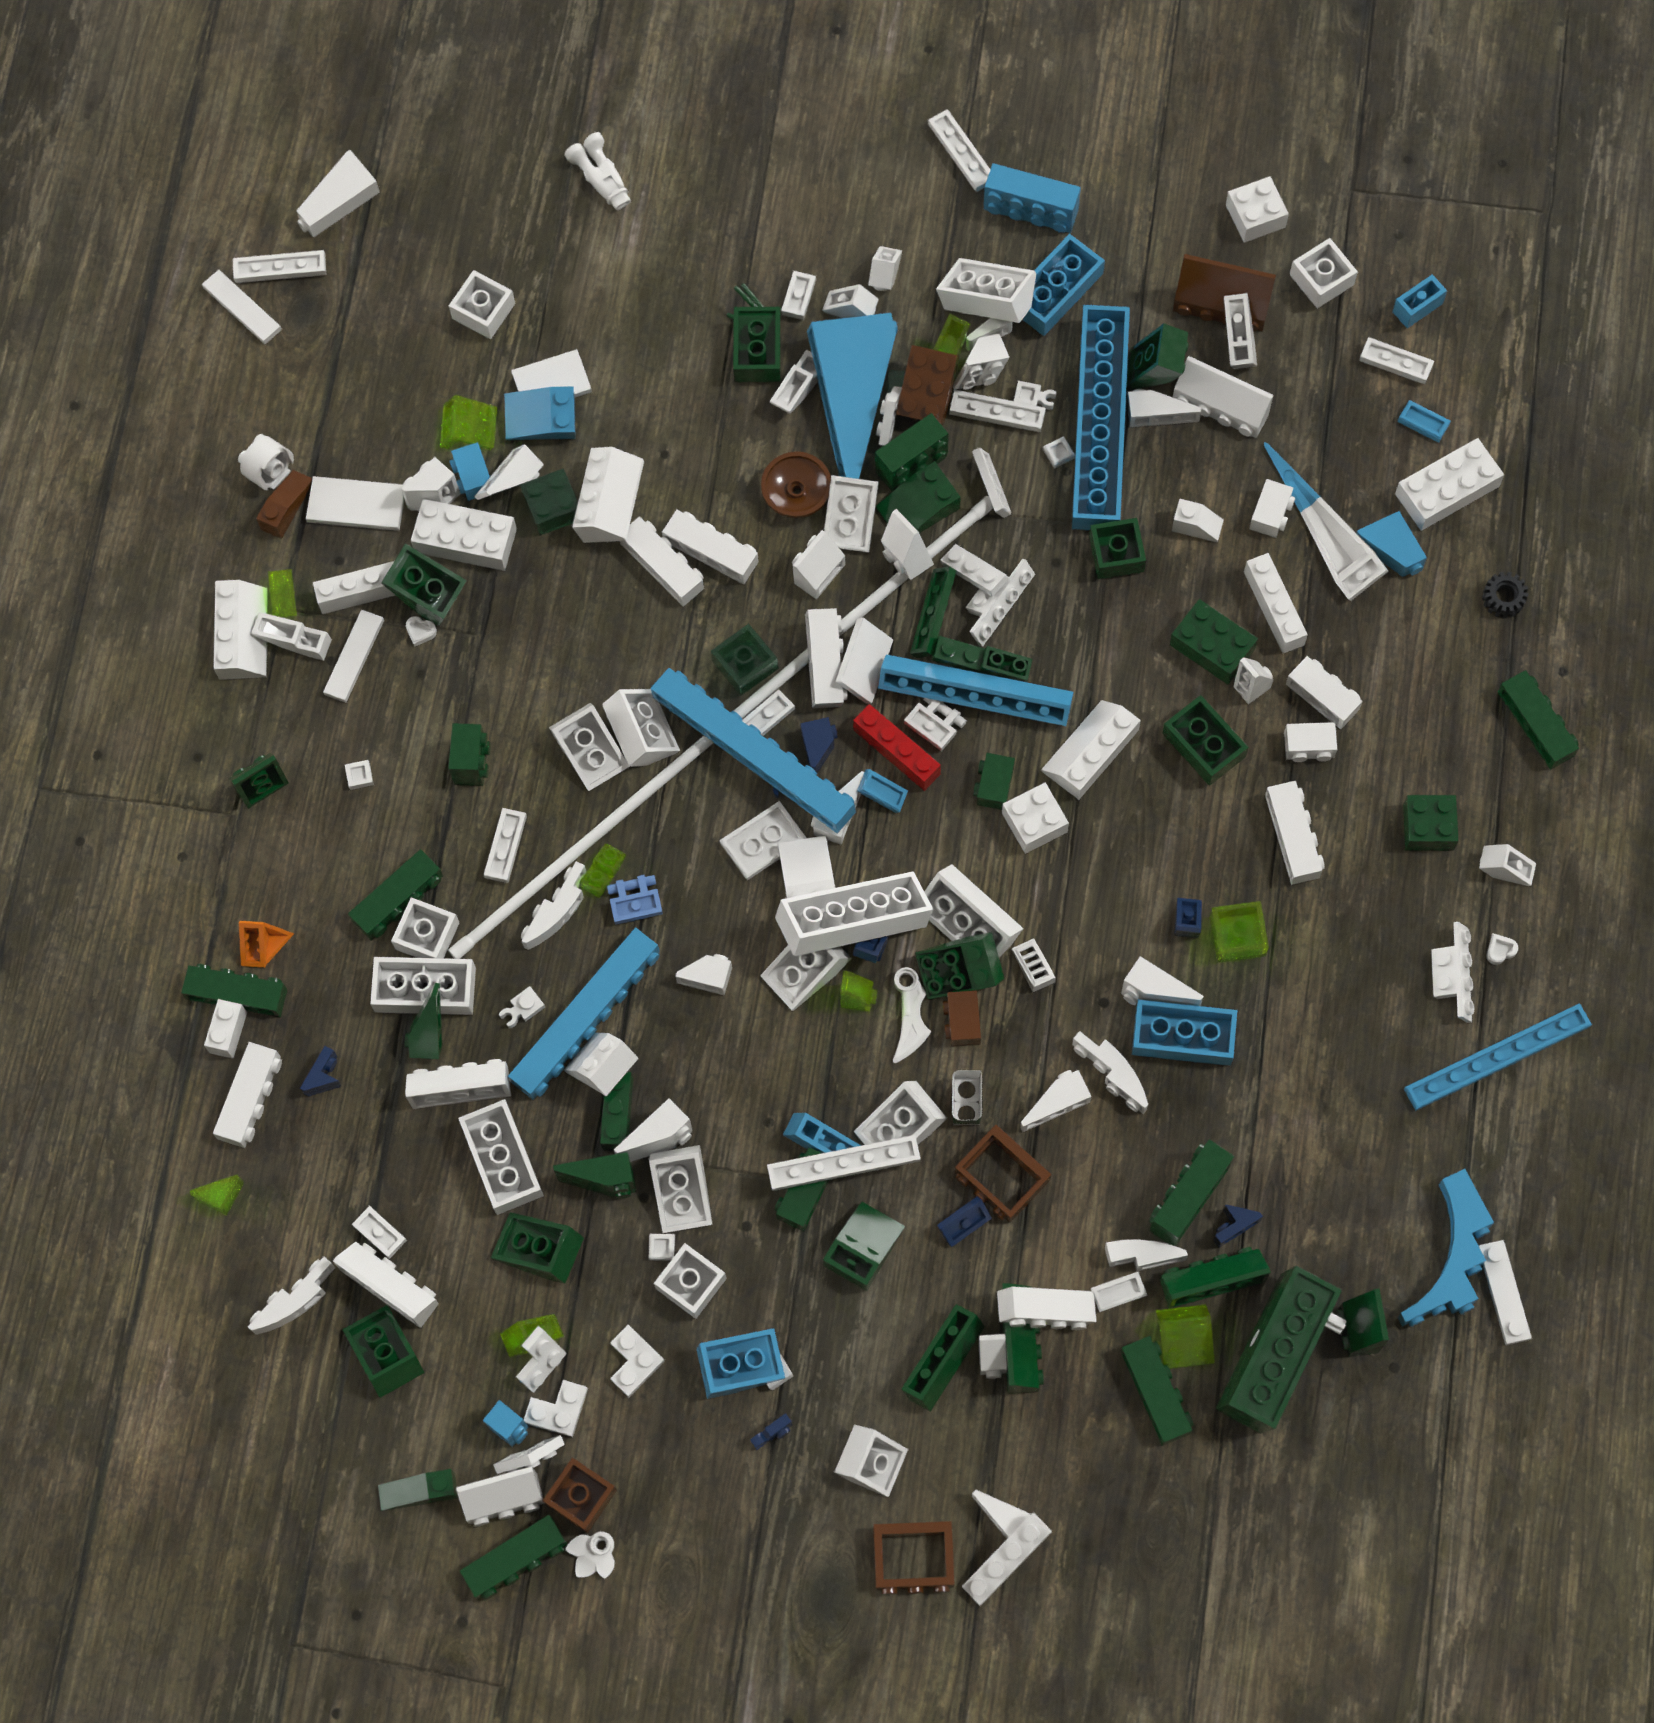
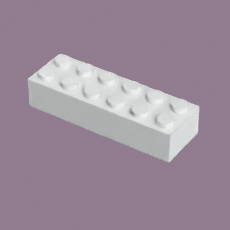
M914 872L782 899L775 919L793 955L798 956L927 927L933 908Z

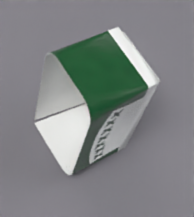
M958 1070L953 1074L952 1083L953 1124L979 1125L982 1114V1073L979 1070ZM962 1082H971L975 1086V1094L971 1098H963L959 1095L958 1087ZM962 1106H970L975 1111V1118L973 1120H960L958 1118V1110Z

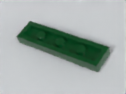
M951 566L933 569L910 652L916 658L933 656L956 574V570Z

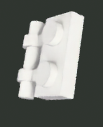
M924 698V701L929 706L926 708L918 703L904 719V724L942 752L957 733V730L952 728L951 725L955 723L962 728L967 720L960 716L961 713L956 709L952 710L943 701ZM936 711H939L944 716H946V718L943 721L934 713Z

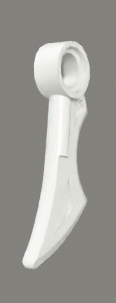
M908 967L899 969L894 977L895 988L902 994V1027L893 1063H898L911 1055L931 1033L923 1023L920 1015L921 1003L926 996V992L919 982L916 971ZM902 975H910L913 978L912 985L908 987L902 986L899 982Z

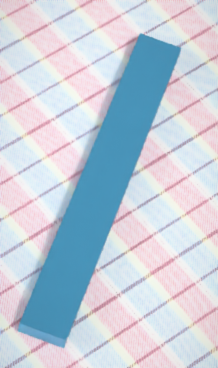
M1579 1003L1406 1086L1404 1091L1415 1111L1567 1039L1591 1027L1592 1024Z

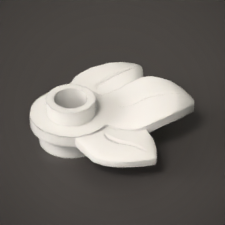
M597 1532L592 1536L579 1535L571 1540L566 1547L568 1553L578 1557L575 1566L577 1577H588L597 1571L601 1577L606 1579L614 1569L615 1561L611 1554L614 1550V1540L606 1532ZM605 1541V1549H597V1543Z

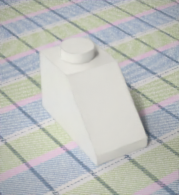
M882 246L878 248L872 259L868 285L874 286V289L880 291L891 290L895 283L902 250Z
M860 284L831 290L822 311L841 318L874 315L878 298Z
M1179 499L1172 531L1218 543L1223 519L1203 504Z
M1508 844L1489 845L1483 848L1479 869L1496 879L1531 886L1536 863Z
M715 954L714 957L707 955L677 971L676 980L678 984L724 995L732 971V964L723 955Z
M1005 1334L979 1336L980 1374L986 1375V1378L989 1379L1002 1377L1001 1374H1006L1007 1370Z

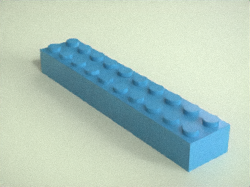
M1083 305L1072 529L1090 530V525L1120 521L1130 307Z

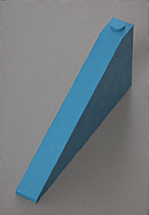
M891 313L811 322L807 330L836 465L841 477L856 479L860 477L890 355L897 334V323L893 321Z

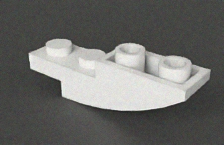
M576 861L573 867L567 869L562 888H557L552 898L554 902L552 903L544 899L541 905L538 904L532 915L534 918L530 926L527 925L521 934L525 949L529 950L550 938L577 910L584 898L582 890L578 888L587 873L585 865Z
M1079 1031L1073 1038L1072 1045L1074 1046V1051L1081 1057L1085 1058L1087 1056L1094 1062L1093 1066L1101 1073H1108L1105 1084L1110 1093L1115 1096L1120 1095L1126 1100L1125 1103L1130 1109L1135 1112L1139 1110L1144 1114L1148 1107L1146 1095L1137 1075L1126 1059L1106 1039L1098 1046Z
M325 1257L321 1260H316L309 1268L310 1273L293 1285L291 1289L293 1292L290 1295L284 1289L274 1292L267 1300L268 1305L251 1317V1324L248 1328L256 1335L279 1328L305 1313L326 1294L319 1286L335 1269L334 1265Z

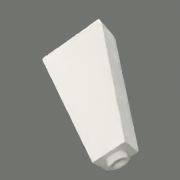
M351 150L344 154L297 209L299 216L297 222L304 232L308 231L313 238L380 193L376 180Z

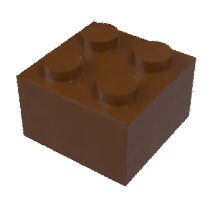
M572 1457L543 1499V1502L571 1523L589 1533L617 1489L614 1485Z

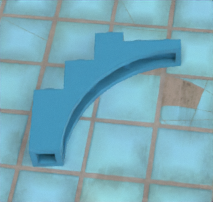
M1465 1169L1442 1179L1439 1184L1447 1203L1450 1218V1247L1447 1261L1433 1288L1418 1303L1401 1312L1397 1317L1401 1326L1409 1324L1413 1327L1423 1322V1316L1432 1313L1433 1316H1436L1446 1311V1305L1452 1314L1458 1311L1460 1314H1464L1474 1309L1473 1304L1478 1300L1466 1273L1468 1276H1472L1482 1270L1481 1266L1486 1262V1259L1473 1236L1475 1235L1477 1239L1490 1232L1489 1228L1493 1225L1494 1221Z

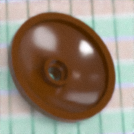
M788 452L776 457L764 470L761 479L762 495L767 505L782 516L790 518L810 516L819 511L827 502L831 476L825 464L817 457L805 452ZM795 489H799L801 491L799 494L793 493Z

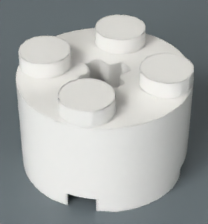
M263 434L257 435L248 449L242 451L238 457V462L241 463L242 475L264 490H268L267 488H277L291 471L288 469L289 463L293 464L294 461L293 453Z

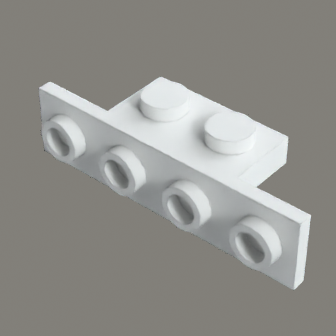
M1025 559L1020 561L1010 577L1007 576L1008 581L994 596L979 588L966 606L969 613L980 616L969 631L979 646H984L1034 577L1035 573Z
M1454 922L1455 946L1431 949L1433 997L1441 999L1457 996L1458 1018L1466 1023H1471L1472 1014L1474 1013V1004L1471 1000L1473 981L1469 969L1472 965V958L1468 948V943L1471 942V935L1466 926L1460 922Z

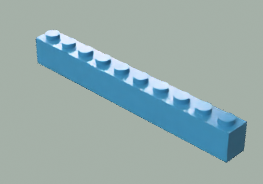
M668 668L650 688L655 700L837 834L856 813L854 800L850 795L845 792L843 794L838 792L832 782L819 778L813 768L808 765L804 767L791 752L787 751L785 753L782 751L776 741L763 737L760 730L754 725L750 724L748 726L743 722L742 717L738 713L726 710L720 700L715 697L711 699L706 695L705 690L698 684L692 685L688 682L687 677L682 672H675Z

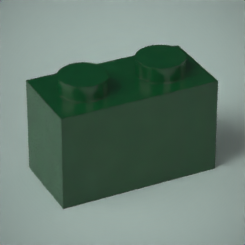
M986 753L985 760H980L978 774H981L982 777L980 783H975L973 796L977 797L978 806L1002 810L1003 803L1007 802L1015 758Z

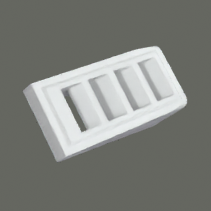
M989 318L966 337V349L971 351L979 337L1000 334L1003 337L1012 332L1013 323L1011 321Z
M1035 939L1012 948L1032 992L1055 983L1056 978ZM1030 947L1033 949L1032 952L1024 956L1020 954V952ZM1034 956L1037 957L1036 960L1027 964L1025 963V960ZM1038 964L1041 965L1040 968L1030 972L1029 968ZM1039 973H1045V975L1040 978L1034 979L1033 977Z

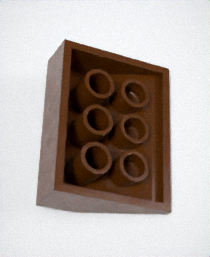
M1184 254L1173 311L1184 316H1197L1205 321L1214 320L1227 325L1224 296L1247 293L1253 331L1263 332L1276 275Z

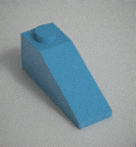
M793 1113L783 1136L806 1149L810 1147L821 1153L861 1146L807 1113Z

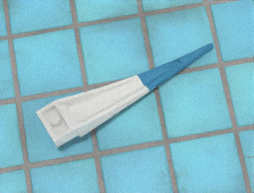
M1264 442V446L1285 485L1293 487L1292 497H1295L1294 502L1311 532L1334 581L1348 600L1352 601L1388 572L1387 568L1376 553L1268 443Z

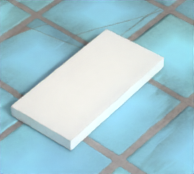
M313 476L306 521L310 523L399 531L404 505V496L401 490L403 485Z

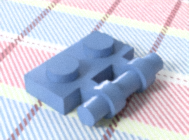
M640 875L637 876L638 879L624 882L622 879L616 881L615 884L607 885L609 895L619 894V897L610 899L615 925L663 914L658 889L649 891L647 889V886L656 885L654 875L647 877ZM640 888V893L626 895V891Z

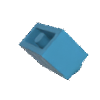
M1432 274L1397 298L1393 313L1406 328H1409L1441 306L1447 290Z
M478 442L451 451L453 460H450L453 473H458L460 476V480H457L458 488L461 494H466L468 501L475 499L474 496L490 478Z
M500 1400L483 1419L487 1427L511 1447L515 1443L519 1445L528 1434L526 1431L528 1425Z

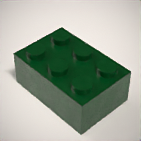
M932 413L875 452V472L893 492L917 471L934 461L940 463L947 457L949 433Z
M1199 599L1171 634L1170 646L1228 685L1237 674L1240 660L1242 658H1249L1256 649L1258 638Z
M1202 695L1198 696L1165 722L1162 731L1166 739L1209 786L1246 758L1249 748Z

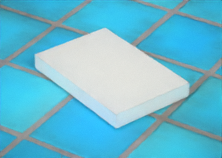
M577 349L511 370L518 392L561 386H574L575 397L592 392Z
M831 476L824 532H826L838 548L869 552L879 482Z
M857 618L836 683L864 703H872L879 684L881 667L886 654L888 655L893 639L865 618Z
M778 801L722 838L720 844L746 880H749L780 859L778 843L807 838L781 802Z

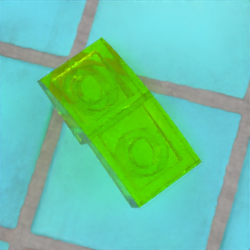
M292 569L269 571L268 578L273 616L281 618L297 616Z
M605 843L594 857L592 866L580 880L579 887L600 898L621 867L626 854Z

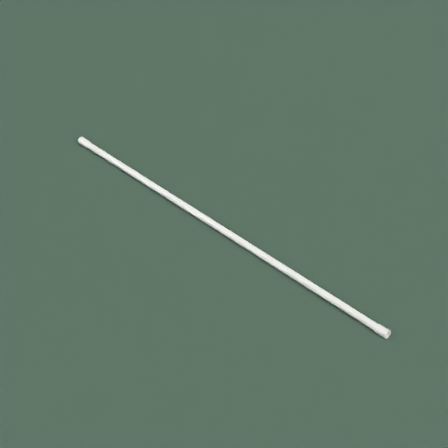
M989 496L984 497L971 508L970 512L926 548L931 559L972 524L993 509ZM897 572L841 619L842 627L841 630H838L839 637L856 623L857 618L865 616L904 583L908 577L904 573L900 575ZM808 648L733 711L738 713L742 719L809 663ZM705 736L701 737L473 931L450 947L448 952L454 959L463 957L478 941L714 742Z

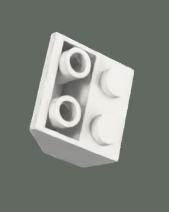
M1000 334L978 338L953 384L954 390L961 388L966 390L982 384L988 386L996 382L1009 359Z
M436 457L431 461L425 462L421 466L420 471L415 476L409 477L401 488L407 507L410 510H420L423 499L450 504L460 495L455 475Z
M823 530L817 536H812L806 550L803 553H798L792 562L794 584L817 599L845 566V555Z

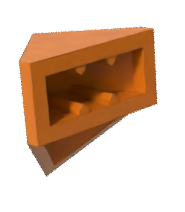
M239 921L241 966L265 968L294 933L265 922Z

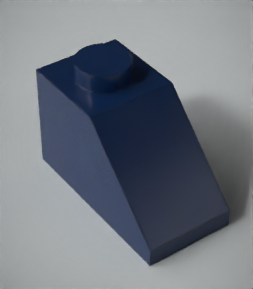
M829 717L800 723L808 763L816 773H818L834 749V739L838 738L835 724L830 725Z

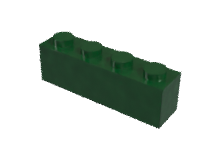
M1525 670L1501 683L1498 693L1551 770L1575 757L1579 750V743L1573 734H1569L1565 728L1563 718L1559 714L1556 715L1552 709L1550 699L1541 693L1535 677L1530 676Z
M420 849L351 910L348 915L351 921L370 940L375 937L378 938L385 933L387 926L391 922H396L402 918L411 897L420 901L423 898V894L429 888L433 889L441 882L443 874L440 868Z
M197 964L196 966L188 965L181 994L186 1000L216 1005L218 999L242 1004L248 1012L281 1018L288 990L284 983H282V980L268 977L267 980L259 979L257 975L252 973L238 975L230 969L221 968L220 971L211 970L210 966Z
M957 1304L955 1305L901 1389L910 1401L931 1412L985 1327L976 1314Z
M1148 1336L1122 1347L1120 1352L1161 1445L1164 1446L1190 1435L1192 1432L1191 1427L1194 1426L1193 1420L1188 1411L1185 1413L1180 1404L1183 1402V1398L1179 1389H1174L1170 1382L1173 1376L1168 1365L1162 1364L1159 1357L1162 1355V1351L1158 1342H1153L1151 1337Z
M548 1515L469 1564L460 1572L477 1600L483 1598L485 1601L496 1595V1589L505 1584L507 1587L520 1579L518 1575L527 1570L530 1573L542 1565L541 1561L548 1556L552 1559L564 1551L563 1547L567 1543L551 1516Z

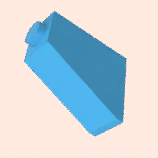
M1400 511L1357 530V535L1376 553L1381 562L1402 577L1408 574L1415 575L1423 570L1427 557Z

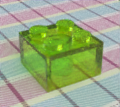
M1261 901L1211 908L1209 918L1217 963L1264 957L1267 955L1269 945Z

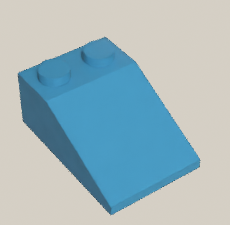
M574 386L545 387L505 393L506 440L576 439Z
M774 1328L700 1343L696 1349L707 1399L737 1393L785 1379Z

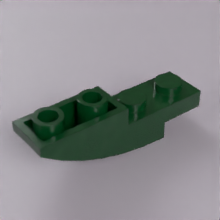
M943 636L937 638L932 659L933 661L953 666V668L1022 682L1028 681L1032 659L990 646H986L984 649Z

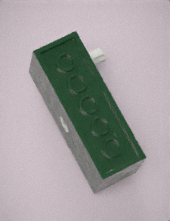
M1294 1266L1281 1273L1215 1410L1260 1434L1276 1429L1324 1327L1338 1334H1341L1345 1328L1346 1320L1331 1313L1342 1290L1298 1266Z

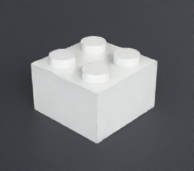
M1271 177L1228 191L1226 207L1244 243L1286 228L1289 213Z
M1329 238L1294 260L1290 276L1315 307L1319 308L1355 284L1358 272Z
M473 270L450 303L449 309L452 319L491 339L515 305L512 290Z
M1046 782L1003 803L1002 814L1025 854L1068 832L1069 822Z
M411 897L391 942L395 950L416 958L444 959L458 928L459 920L454 913Z
M684 1243L654 1282L656 1290L696 1319L727 1278L725 1272Z

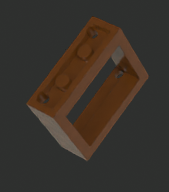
M997 1125L955 1167V1174H957L955 1178L964 1187L969 1185L975 1191V1197L978 1196L984 1204L987 1202L994 1208L992 1212L1000 1220L1004 1221L1006 1219L1009 1223L1047 1185L1052 1175ZM993 1143L997 1144L1037 1181L1011 1209L1007 1208L967 1171Z
M952 1521L874 1524L876 1590H882L883 1595L897 1594V1590L908 1589L909 1594L923 1593V1589L934 1588L935 1593L949 1592V1588L954 1587ZM944 1535L946 1577L884 1579L882 1538Z

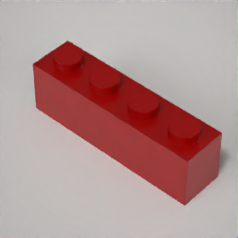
M869 704L853 720L854 731L923 791L941 775V764L872 705Z

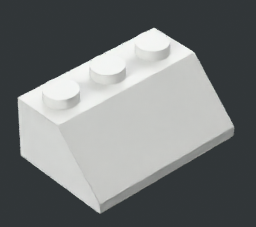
M621 689L602 704L628 766H647L680 751L659 702L653 698L651 689Z
M533 1467L456 1487L466 1521L469 1524L474 1523V1527L486 1525L489 1523V1519L498 1516L499 1520L511 1518L516 1511L524 1510V1513L533 1512L539 1509V1505L544 1504L538 1475Z

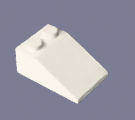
M591 703L549 727L588 791L630 767Z
M826 835L778 843L787 898L835 888Z
M788 945L760 976L785 1004L794 1011L835 977L850 961L851 957L841 946L794 956Z
M1141 956L1124 979L1121 992L1124 995L1123 998L1132 1005H1136L1139 999L1201 1006L1203 995Z
M595 1033L564 1071L607 1096L637 1061L638 1057L622 1040L609 1033Z
M905 1081L854 1132L864 1145L912 1135L916 1136L918 1145L931 1135L947 1117L917 1081Z
M668 1099L614 1149L615 1154L628 1152L630 1160L635 1161L650 1156L652 1153L673 1149L678 1144L682 1146L692 1136L690 1134L693 1131L690 1119Z
M700 1145L650 1154L649 1163L663 1233L712 1225Z

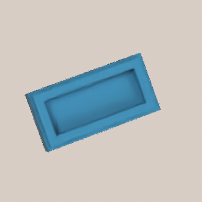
M1409 400L1397 422L1439 443L1451 421Z
M867 769L863 774L857 792L898 813L901 811L908 790L871 769Z

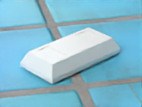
M1139 1272L1091 1288V1291L1094 1292V1299L1099 1312L1147 1296Z

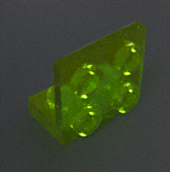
M454 395L443 405L440 447L449 449L456 442L460 441L467 444L478 442L479 447L489 450L493 449L497 407Z
M1206 1304L1156 1310V1320L1161 1335L1163 1365L1167 1364L1170 1369L1215 1362L1211 1315Z

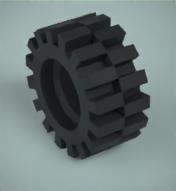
M1499 572L1498 576L1494 574L1488 580L1483 591L1482 601L1485 600L1484 607L1489 606L1488 612L1491 614L1495 611V616L1498 618L1500 614H1503V618H1507L1509 614L1511 617H1514L1516 612L1519 614L1528 598V587L1524 586L1525 581L1523 579L1519 581V575L1517 574L1512 577V572H1507L1506 575H1504V572ZM1500 588H1508L1513 592L1514 599L1510 602H1503L1498 599L1496 591Z

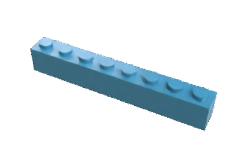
M887 654L881 667L878 689L1062 726L1067 725L1074 693L1072 691Z
M635 927L508 1075L510 1082L532 1100L537 1095L539 1097L542 1096L549 1086L548 1082L553 1077L557 1078L562 1073L565 1062L569 1058L573 1059L580 1051L579 1046L585 1039L588 1041L595 1034V1027L600 1021H606L612 1013V1007L617 1002L621 1003L625 999L629 987L632 984L636 985L642 979L643 971L648 965L652 966L655 964L660 956L658 954L660 952L658 944Z

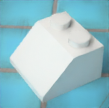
M897 509L894 510L881 540L885 548L882 552L889 563L894 562L893 564L900 575L904 573L912 580L933 566L934 563L919 532Z
M854 1425L835 1473L855 1484L889 1497L908 1449L876 1430Z

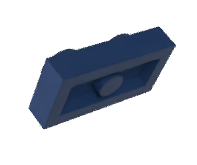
M977 1196L937 1226L946 1242L953 1247L992 1219L983 1201Z

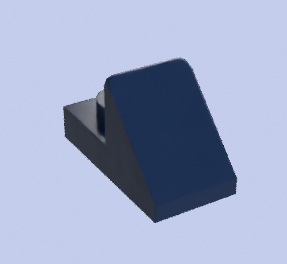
M1177 898L1174 936L1199 938L1201 933L1202 900Z
M890 935L857 942L853 955L873 963L880 961Z
M324 1046L300 1087L303 1094L308 1097L342 1086L337 1079L327 1075L328 1072L331 1073L337 1064L336 1053L327 1046Z
M1225 1205L1223 1211L1232 1224L1230 1225L1227 1222L1216 1229L1217 1234L1213 1240L1218 1248L1261 1222L1263 1215L1257 1211Z

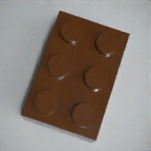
M912 345L896 414L922 420L932 413L941 425L944 424L960 356Z

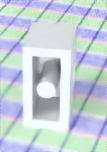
M1266 479L1249 529L1275 538L1279 530L1284 531L1288 520L1284 515L1286 510L1291 511L1295 501V497H1292L1293 487Z
M1335 722L1286 725L1284 731L1286 760L1293 759L1294 762H1303L1307 759L1328 761L1331 758H1335L1337 752Z
M218 999L204 1044L209 1053L234 1058L247 1015V1011L242 1004Z

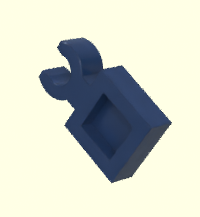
M785 1413L767 1426L764 1431L750 1439L751 1443L758 1450L776 1437L778 1440L782 1439L791 1432L789 1428L793 1426L792 1421Z

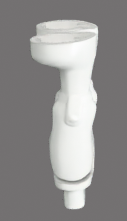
M595 132L586 138L584 148L580 143H576L566 150L565 157L570 163L578 165L584 171L586 181L594 186L600 195L607 200L609 205L612 204L616 210H620L631 202L627 195L628 190L624 187L623 181L614 167V163L606 158L602 151L604 145L603 136L599 132ZM586 152L593 158L598 167L591 164Z

